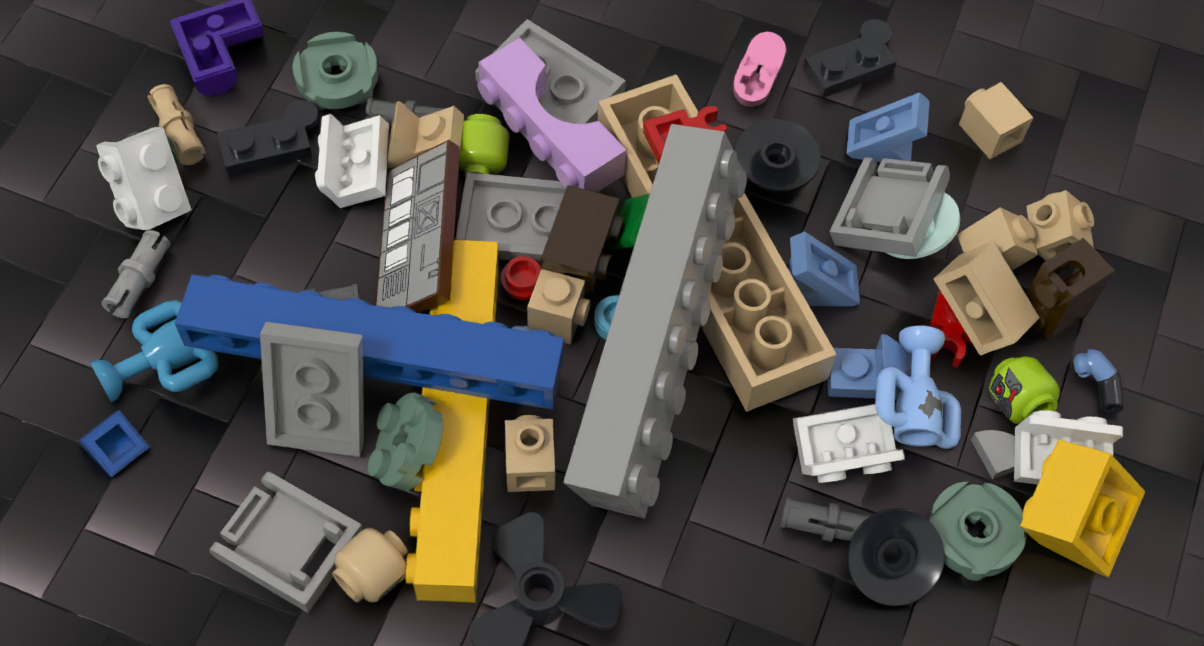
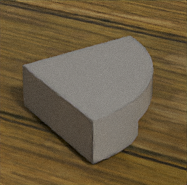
M984 430L973 434L971 441L992 479L1014 472V435L997 430Z

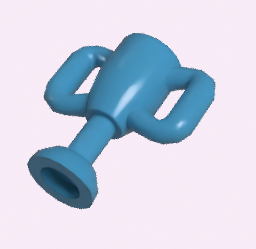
M178 300L165 301L141 313L133 321L132 333L142 344L141 352L115 365L106 360L96 359L90 361L111 403L119 398L123 390V381L149 368L158 372L159 381L162 386L172 392L184 391L210 378L218 369L216 353L211 350L184 346L174 324L176 319L164 324L154 333L148 332V330L177 317L182 302ZM198 359H202V361L172 375V369L183 367Z

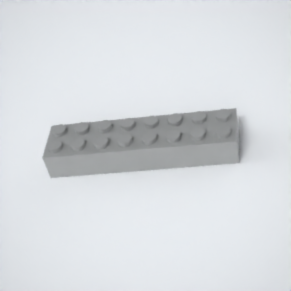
M671 124L563 482L592 506L645 519L648 506H653L657 500L660 488V481L657 478L661 461L668 458L672 448L673 436L670 429L674 415H679L684 406L685 388L683 384L687 370L694 368L698 356V344L695 341L699 327L704 326L709 318L711 304L708 296L712 282H718L721 276L723 259L720 254L724 240H729L734 230L735 216L733 208L737 197L741 198L746 188V171L743 170L737 158V153L733 150L724 131Z

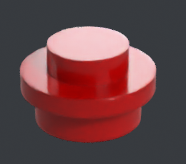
M526 256L512 259L503 268L501 273V285L505 293L518 300L530 299L541 271V265L534 259Z

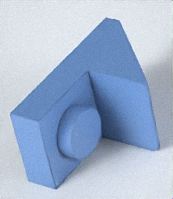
M919 92L850 119L846 154L851 158L862 160L865 157L875 158L876 162H881L883 158L911 161L912 142L927 136L930 101Z
M805 231L790 238L791 258L789 261V272L809 306H855L860 304L857 265Z
M881 334L875 350L833 348L837 355L828 378V395L832 397L876 398V380L880 371L888 367H894L910 377L912 355L907 353L900 343L885 334ZM895 386V399H898L900 392L897 386Z

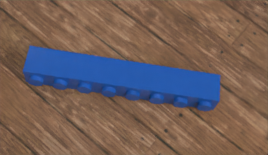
M191 275L174 323L184 346L262 359L260 333L265 322L363 335V377L552 410L564 361V338L556 337L545 330L527 332L509 329L498 322L480 324L462 321L459 317L451 314H440L438 316L421 314L404 306H394L392 308L374 306L357 298L339 300L324 297L310 290H303L298 293L280 290L268 283L259 282L251 285L233 282L231 279L221 275H210L209 277Z

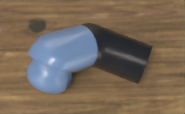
M1088 349L1087 353L1075 355L1073 363L1076 373L1083 378L1093 375L1098 383L1100 411L1110 414L1122 411L1124 406L1121 376L1106 356L1096 349Z

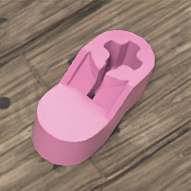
M763 32L756 35L750 42L747 52L740 63L734 79L733 92L738 102L744 106L755 107L761 105L766 101L782 67L786 52L785 43L777 34ZM760 65L763 66V67H761L760 72H759V73H756V72H758V69H759Z

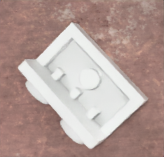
M332 114L322 116L321 134L318 137L319 161L315 180L319 190L340 208L385 196L389 124L381 115L345 126Z
M153 127L119 142L105 141L96 146L100 156L98 159L99 169L103 177L109 182L115 197L113 201L114 211L126 227L149 230L191 211L164 128Z
M875 404L792 418L802 474L817 475L818 483L845 479V470L862 467L864 474L892 470L891 462L905 459L903 449L895 448L892 426L884 423L878 417Z
M1054 411L1033 412L1032 415L1015 427L1014 481L1039 484L1042 477L1043 463L1047 456L1052 454L1058 439L1113 455V443L1123 437V427L1108 425L1107 420L1100 417H1083L1078 420L1061 418V414Z

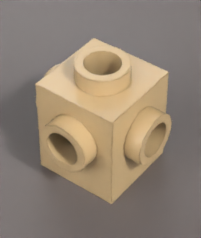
M1067 190L1051 193L1042 200L1027 206L1028 221L1035 232V237L1032 241L1038 255L1045 261L1083 237L1094 248L1091 227L1094 226L1093 213L1085 202L1081 203Z

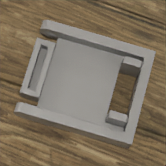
M865 157L830 229L834 245L916 257L950 178L948 166L937 165L933 173L931 163L883 158L877 170L876 159Z
M266 472L261 482L269 490L276 493L274 497L271 498L269 494L254 486L220 532L222 538L236 547V549L232 551L224 545L214 542L209 552L219 561L309 613L332 580V572L337 569L334 561L335 554L360 533L363 528L357 521L275 474ZM325 539L336 544L312 579L303 573Z

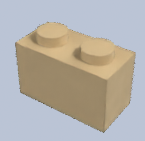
M994 241L959 255L934 278V281L979 355L1016 343L1040 318Z

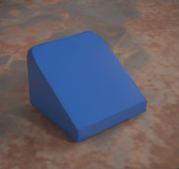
M120 410L115 411L78 440L82 447L110 477H113L150 447Z

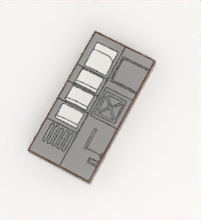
M450 140L387 171L375 306L386 308L404 306L414 310L416 313H421L450 300L460 146Z

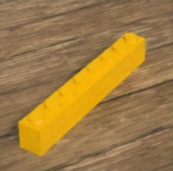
M454 240L450 300L430 308V315L451 314L459 317L462 321L480 324L495 322L499 274L498 242ZM422 387V396L434 399L437 403L432 405L434 411L442 414L443 431L439 450L432 466L422 464L419 472L415 475L423 478L414 487L415 491L421 492L420 507H412L410 536L417 537L416 554L408 553L406 583H413L417 600L476 603L490 399Z

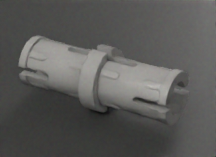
M153 230L145 231L130 259H125L118 268L120 275L107 297L101 303L108 312L112 309L113 305L119 303L113 313L114 316L128 318L143 289L149 288L155 279L153 272L171 245L165 236L159 244L156 243L154 245L160 233Z

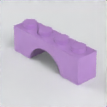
M521 38L516 39L479 61L480 81L477 85L484 100L488 104L494 103L501 110L508 126L514 132L520 131L529 141L536 157L541 161L546 160L556 170V175L565 188H567V185L599 192L625 175L626 149L599 121L586 124L567 123L556 119L543 109L539 100L546 91V64Z

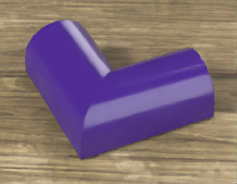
M232 0L169 20L196 89L199 93L206 96L225 93L237 81L236 70L227 48L264 37L261 21L251 0Z

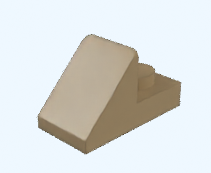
M398 101L389 137L387 171L447 140L457 144L461 149L464 115L455 106L419 118L402 102Z

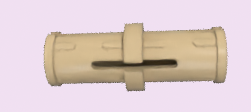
M162 84L151 89V95H148V100L159 117L158 126L164 128L166 136L173 142L180 163L192 165L202 160V154L206 153L205 148L194 131V120L191 114L181 106L174 88L171 85Z

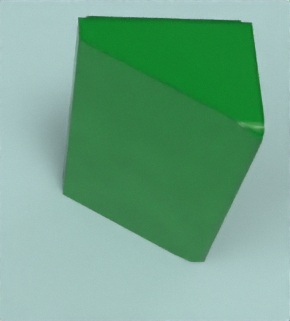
M650 193L629 198L625 201L618 217L625 219L618 244L610 242L609 250L635 246Z

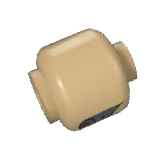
M366 528L337 551L334 557L337 569L332 572V575L344 592L354 601L359 602L361 599L369 602H377L406 577V563L403 556L408 553L407 548L397 535L390 530L382 534L373 528Z

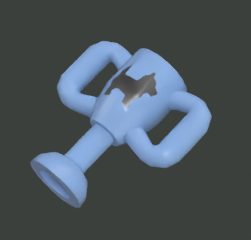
M912 326L900 331L899 342L904 350L912 355L911 376H907L894 367L882 369L876 380L875 408L878 417L884 423L894 426V438L898 442L917 447L936 444L943 449H950L956 447L961 438L962 410L959 401L953 394L938 390L934 380L930 378L931 355L937 353L945 341V334L934 327ZM895 386H897V387L900 389L896 406H895Z

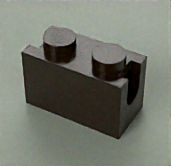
M567 185L541 256V269L585 280V294L592 296L597 280L605 281L612 260V255L607 254L610 242L618 244L625 219L616 216L619 198Z
M1084 237L1044 262L1026 293V296L1040 317L1031 327L1035 330L1042 329L1041 334L1048 341L1088 315L1115 271ZM1077 267L1079 271L1073 274L1074 270Z

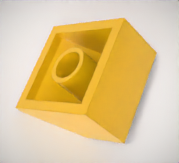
M1058 439L1052 454L1047 456L1043 463L1042 477L1033 497L1029 498L1024 506L1023 520L1020 527L1044 547L1099 575L1109 578L1145 491L1111 453Z

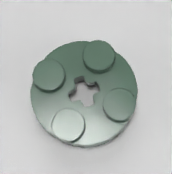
M329 32L315 36L307 42L308 48L301 55H299L298 51L294 57L293 74L297 89L307 101L315 104L318 110L325 108H347L355 104L367 103L369 98H372L373 88L378 80L376 55L372 47L366 42L365 47L362 43L355 41L354 35L345 32ZM339 65L340 69L344 71L338 75L327 74L331 72V67Z
M409 393L401 397L395 405L386 403L381 408L377 418V428L380 432L375 451L370 456L368 462V473L370 476L379 478L383 485L403 491L411 490L420 483L423 478L415 475L419 472L422 464L432 466L442 438V414L433 410L432 405L437 404L434 399L416 393Z
M969 481L958 482L945 489L938 496L928 518L942 539L944 564L973 581L982 580L986 576L1000 574L1015 562L1025 546V531L1020 527L1023 520V511L1010 494L996 485L984 483L983 486L976 484L967 485ZM969 520L973 524L979 521L983 522L986 525L983 531L986 538L981 539L971 536L967 532L968 527L965 521Z

